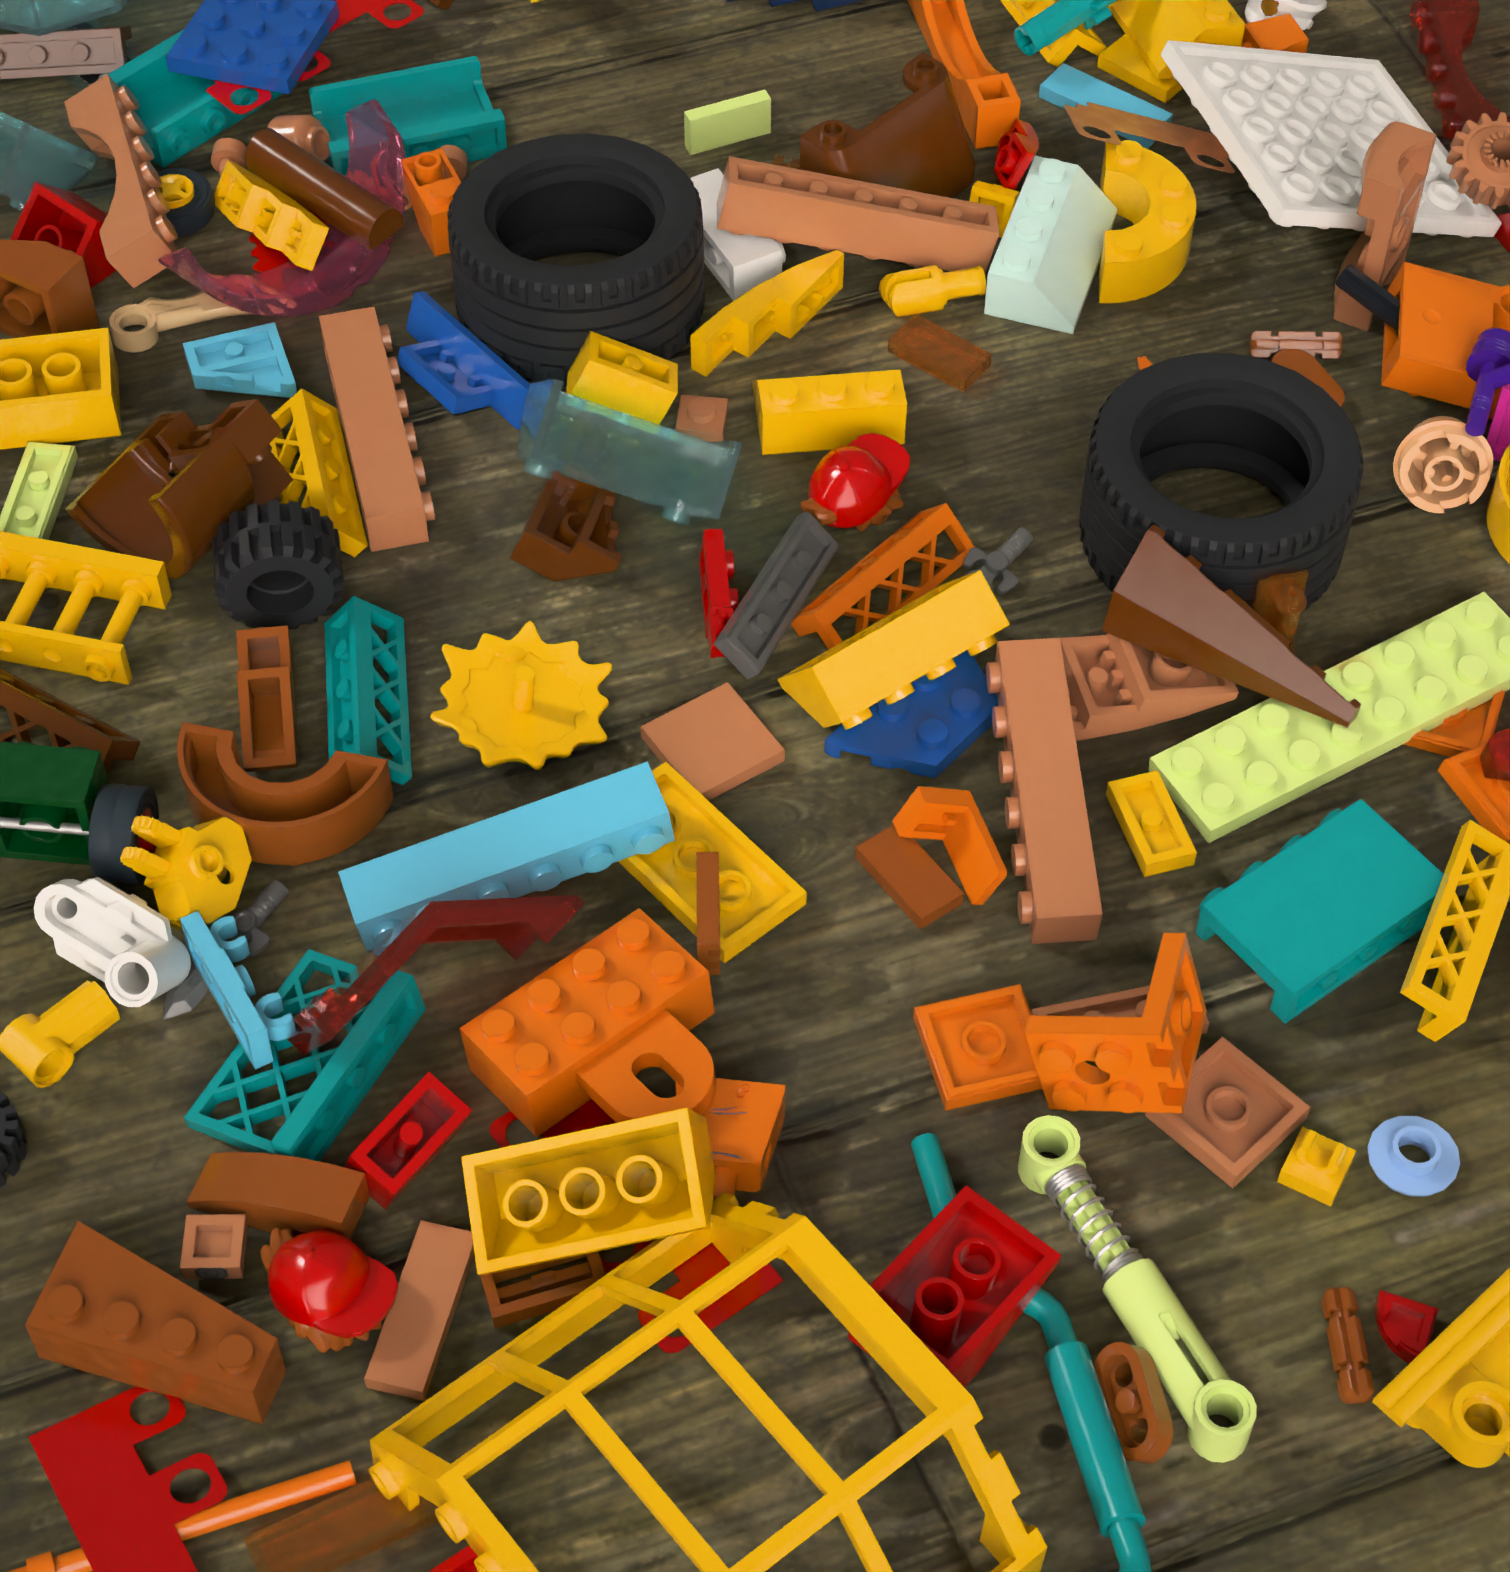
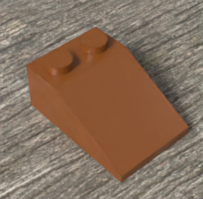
M0 239V332L13 338L91 330L100 327L83 257L71 250L62 249L46 241Z

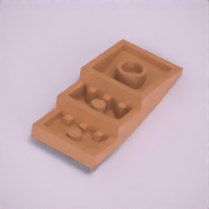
M1108 633L1107 635L1060 638L1076 741L1133 731L1186 717L1235 700L1239 693L1233 682Z

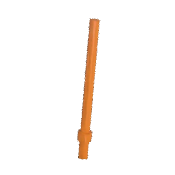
M350 1460L219 1502L174 1526L182 1541L356 1485ZM78 1548L54 1556L51 1550L26 1558V1566L7 1572H91L93 1570L82 1548Z

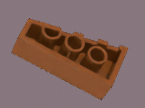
M77 1221L25 1323L39 1358L132 1386L156 1391L155 1393L160 1392L159 1394L164 1393L179 1397L182 1401L262 1425L286 1373L278 1339L80 1221Z

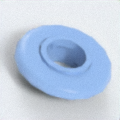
M1397 1116L1382 1122L1372 1132L1367 1146L1369 1164L1377 1178L1391 1190L1409 1197H1428L1444 1191L1456 1179L1460 1167L1458 1147L1450 1134L1435 1122L1419 1116ZM1404 1145L1420 1147L1427 1153L1430 1160L1424 1163L1410 1161L1402 1155L1399 1147Z

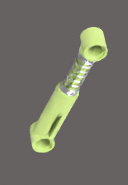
M1046 1115L1034 1119L1027 1125L1022 1136L1018 1162V1173L1021 1181L1030 1190L1038 1194L1048 1195L1053 1205L1061 1208V1218L1070 1220L1069 1230L1078 1233L1077 1242L1082 1246H1086V1256L1095 1259L1094 1269L1103 1272L1102 1281L1105 1284L1102 1290L1104 1296L1135 1344L1144 1348L1151 1355L1160 1383L1187 1423V1437L1191 1447L1199 1456L1212 1462L1224 1463L1236 1459L1243 1453L1256 1420L1257 1405L1252 1394L1243 1385L1231 1380L1154 1261L1149 1258L1144 1259L1138 1253V1249L1129 1247L1130 1236L1120 1233L1121 1223L1113 1222L1111 1219L1113 1210H1105L1103 1207L1105 1198L1097 1197L1094 1193L1096 1185L1092 1184V1178L1086 1170V1163L1079 1154L1080 1136L1077 1129L1069 1121L1059 1116ZM1052 1152L1058 1155L1059 1158H1045L1039 1153ZM1215 1414L1223 1415L1229 1418L1235 1426L1229 1428L1220 1427L1214 1424L1208 1416Z

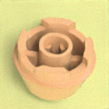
M1437 416L1424 420L1405 437L1396 451L1393 462L1395 481L1409 501L1420 509L1432 513H1445L1444 509L1457 507L1467 502L1470 505L1482 495L1488 484L1493 470V454L1490 445L1483 435L1477 437L1469 435L1465 430L1466 423L1449 416Z

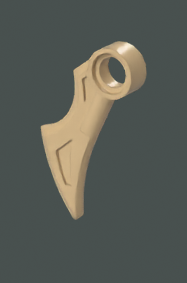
M217 276L207 288L192 296L176 299L149 297L140 304L122 306L111 314L109 323L114 345L122 351L135 353L148 350L154 346L159 338L158 332L230 316L250 314L291 315L295 312V305L288 299L261 286L238 279ZM131 325L145 326L144 329L135 332L123 330Z

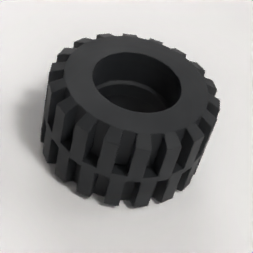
M271 500L266 505L259 506L258 503L247 505L246 511L236 510L228 516L229 522L220 523L216 529L217 535L213 536L212 540L215 596L218 597V604L221 609L228 611L229 617L236 622L244 620L245 626L251 628L288 625L289 630L298 629V625L304 623L311 625L318 622V616H327L333 611V604L340 602L342 589H344L339 534L338 530L334 529L333 522L328 516L320 517V510L312 506L302 508L299 502L290 501L288 504H280L279 500Z

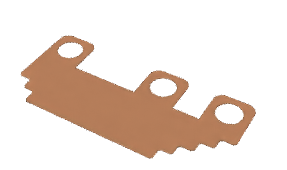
M1086 102L1088 106L1076 104L1077 107L1063 105L1077 132L1085 137L1119 145L1121 141L1114 131L1116 130L1183 147L1194 163L1227 173H1235L1234 168L1228 161L1230 159L1229 154L1218 138L1212 133ZM1089 126L1108 133L1111 138L1096 137L1086 132L1083 127ZM1205 155L1222 162L1224 167L1206 164L1199 160L1197 156Z

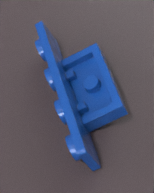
M424 291L414 293L406 330L419 343L400 347L397 358L398 365L452 414L465 413L470 410L491 406L517 430L526 428L536 395L535 388Z

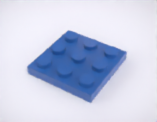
M204 0L167 54L168 71L290 94L339 17L337 1Z

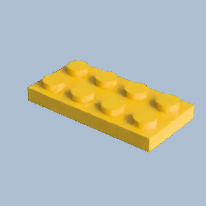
M664 762L652 770V773L668 809L675 841L663 845L653 853L637 854L618 862L697 937L696 852H719L720 960L725 964L805 906L807 892L673 767Z

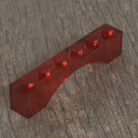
M1478 0L1413 1L1410 11L1412 27H1417L1419 33L1418 50L1420 54H1425L1427 61L1426 78L1428 82H1433L1434 106L1436 110H1441L1443 117L1442 134L1444 138H1449L1451 145L1457 131L1461 132L1466 121L1469 119L1477 124L1481 114L1487 113L1492 121H1496L1501 112L1480 94L1470 81L1463 65L1462 54L1473 41L1480 13ZM1506 115L1507 122L1510 123V117Z

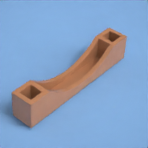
M106 74L64 103L72 129L96 156L115 160L117 174L115 193L99 234L106 259L134 289L179 260L174 243L178 235L166 216L170 208L158 189L162 185V181L150 162L154 159V154L143 138L147 130L135 111L139 108L138 101L126 85L119 87Z

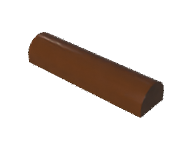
M262 129L250 140L245 153V160L249 171L370 251L404 226L402 214L397 209L274 129Z

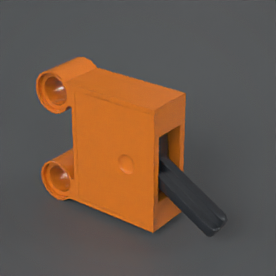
M1404 262L1386 290L1355 266L1348 265L1336 280L1337 287L1385 322L1381 386L1407 392L1412 397L1423 396L1470 409L1476 382L1469 377L1466 371V362L1472 353L1479 335L1483 331L1491 328H1500L1510 332V285L1500 287ZM1502 387L1495 389L1488 416L1489 419L1493 420Z

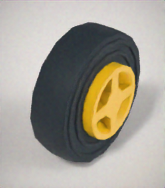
M168 168L157 171L162 181V185L158 189L170 208L166 216L175 228L178 237L195 233L205 227L213 217L215 208L214 193L208 180L198 172L185 168Z

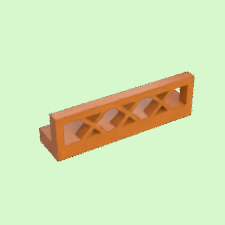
M947 503L920 511L802 608L791 622V626L799 637L817 632L829 650L843 642L832 626V623L841 615L856 618L855 634L868 627V621L876 623L935 589L963 565L968 552L975 546ZM945 530L958 550L950 559L935 556L937 535ZM923 548V553H919L918 551ZM907 560L922 563L921 582L917 587L902 584L904 563ZM934 566H938L939 568L934 571ZM889 575H891L890 581L885 580ZM875 587L889 590L888 611L883 615L869 612L871 590ZM902 593L907 594L904 598L901 599ZM858 602V604H857V609L851 608L853 605H855V604Z

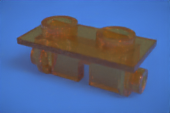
M1307 570L1289 574H1276L1259 580L1252 608L1290 641L1288 649L1294 654L1293 637L1297 631L1300 614L1305 610L1307 604L1304 595L1309 575Z

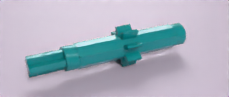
M1058 0L1014 30L1015 42L1024 54L1032 56L1082 23L1087 30L1094 25L1097 26L1112 16L1107 6L1117 0Z

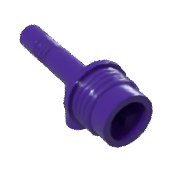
M1491 328L1483 331L1479 335L1472 353L1466 362V371L1469 377L1476 382L1465 426L1466 432L1471 436L1477 437L1484 434L1495 389L1510 384V332L1500 328Z

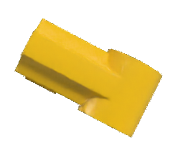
M87 980L42 1015L38 1016L28 1013L14 1019L0 1035V1051L36 1087L44 1088L50 1086L67 1073L72 1066L74 1054L120 1020L118 1009L112 1003L107 993L95 981L91 983Z

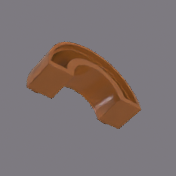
M183 722L177 742L178 765L193 818L197 825L224 816L239 824L244 830L252 858L251 861L297 866L342 852L363 839L377 826L394 799L387 759L336 750L328 763L309 777L289 783L266 782L248 775L242 769L234 731Z

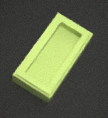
M764 89L684 111L685 147L689 154L701 153L771 133V97Z

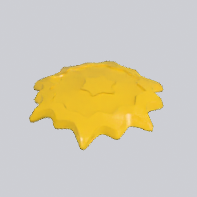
M529 621L511 640H505L495 635L484 633L477 647L473 650L443 644L442 652L450 668L451 678L442 685L440 691L446 699L448 706L445 709L434 711L430 717L439 726L457 731L459 741L463 746L474 748L480 752L481 760L485 767L490 768L507 762H520L529 765L535 770H540L548 758H568L575 747L601 744L607 740L608 737L599 724V718L609 705V701L600 694L598 687L612 671V664L609 662L593 665L585 663L579 656L577 641L546 644L541 640L534 623Z

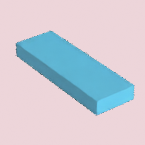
M1065 63L1055 70L1040 85L1039 98L1065 109L1063 105L1077 107L1076 104L1088 106L1086 102L1169 123L1172 122V113ZM1114 130L1116 134L1128 140L1136 141L1145 148H1149L1155 142V140Z

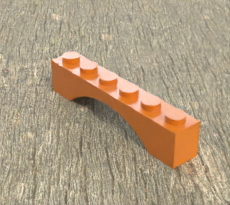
M907 0L933 58L941 62L947 69L963 124L974 148L997 146L1002 135L1010 130L1015 119H1019L1021 100L1008 73H1001L995 70L985 58L972 30L964 0Z

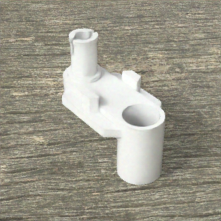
M96 877L89 878L83 882L75 879H63L42 889L36 897L34 904L35 919L40 928L53 937L56 953L105 982L110 996L119 1004L127 1007H140L178 986L188 976L191 967L190 954L185 945L172 935L169 919L148 907L147 902L136 895H128L101 878Z

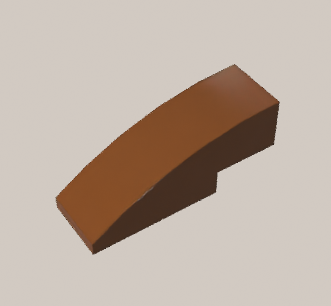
M288 625L236 630L239 671H237L243 770L245 772L295 768L297 767L296 693L293 645Z
M258 1152L211 1153L186 1202L189 1208L211 1215L246 1214L250 1227L270 1233L276 1227L280 1230L290 1229L294 1237L299 1232L307 1233L314 1230H327L350 1239L370 1198L366 1174L356 1170L294 1156Z

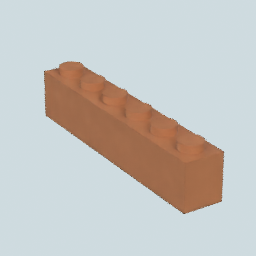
M731 156L728 157L717 199V229L727 230L736 235L749 234L771 238L780 243H798L814 246L828 252L839 250L841 252L862 255L871 260L885 259L906 263L915 268L936 265L938 269L950 272L980 265L984 273H986L999 236L996 206Z
M375 307L319 316L324 352L370 551L374 552L428 542L426 521L435 520L433 502L430 491H420L419 486L426 485V477L421 456L412 458L411 452L418 451L413 423H403L402 419L409 417L404 389L395 390L394 385L401 384L396 356L387 357L386 353L393 352L388 324L379 325Z
M1060 638L998 641L995 662H987L986 682L988 693H997L998 706H993L992 726L994 737L1003 738L1005 751H999L998 755L1000 782L1009 783L1011 797L1005 798L1007 829H1016L1018 843L1011 846L1012 871L1014 876H1022L1024 891L1018 892L1020 924H1029L1032 944L1097 940L1103 912Z

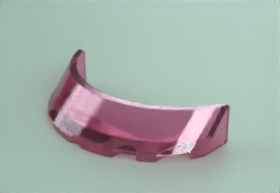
M373 99L352 107L346 112L349 136V161L346 177L397 209L403 217L406 200L403 197L401 159L406 157L402 137L379 102ZM328 223L327 227L329 230L312 271L296 266L290 260L283 265L261 273L251 275L232 274L229 276L206 273L191 251L186 247L163 255L158 259V262L207 295L230 307L262 316L292 317L311 314L339 304L352 296L357 286L368 283L391 252L389 246L394 234L370 251Z

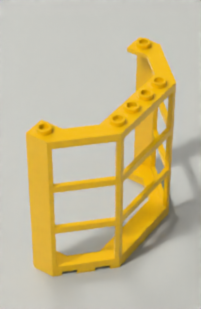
M725 1192L713 1200L710 1228L655 1240L369 1440L374 1465L368 1470L380 1492L388 1500L397 1496L410 1513L420 1506L419 1495L438 1506L435 1509V1515L447 1535L455 1543L465 1539L478 1557L474 1560V1564L478 1572H539L466 1480L564 1409L700 1572H765L836 1516L839 1517L867 1572H893L857 1500L942 1434L949 1441L985 1513L979 1541L1000 1563L990 1572H1041L1047 1551V1545L1038 1527L1032 1524L1028 1526L1015 1510L1012 1500L1021 1493L1001 1452L993 1450L988 1454L974 1427L983 1419V1416L973 1396L806 1216L793 1213L786 1219L778 1218L780 1216L773 1206L752 1201L746 1206L741 1207L738 1206L739 1203L735 1195ZM711 1243L731 1263L681 1300L648 1288ZM775 1258L784 1260L926 1416L920 1423L844 1481L697 1316L702 1310ZM624 1304L657 1316L569 1380L538 1367L543 1361ZM677 1328L680 1329L824 1494L821 1499L731 1568L724 1564L584 1397L589 1391ZM514 1382L545 1396L451 1464L423 1448L427 1443Z

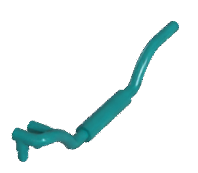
M925 1133L914 1138L911 1142V1147L934 1219L956 1196V1192L938 1136L933 1133ZM1040 1288L1023 1313L1034 1318L1042 1327L1049 1349L1045 1354L1044 1361L1099 1530L1103 1536L1111 1538L1119 1563L1118 1572H1152L1150 1555L1141 1531L1146 1518L1088 1347L1085 1343L1077 1340L1071 1320L1063 1305L1051 1293Z

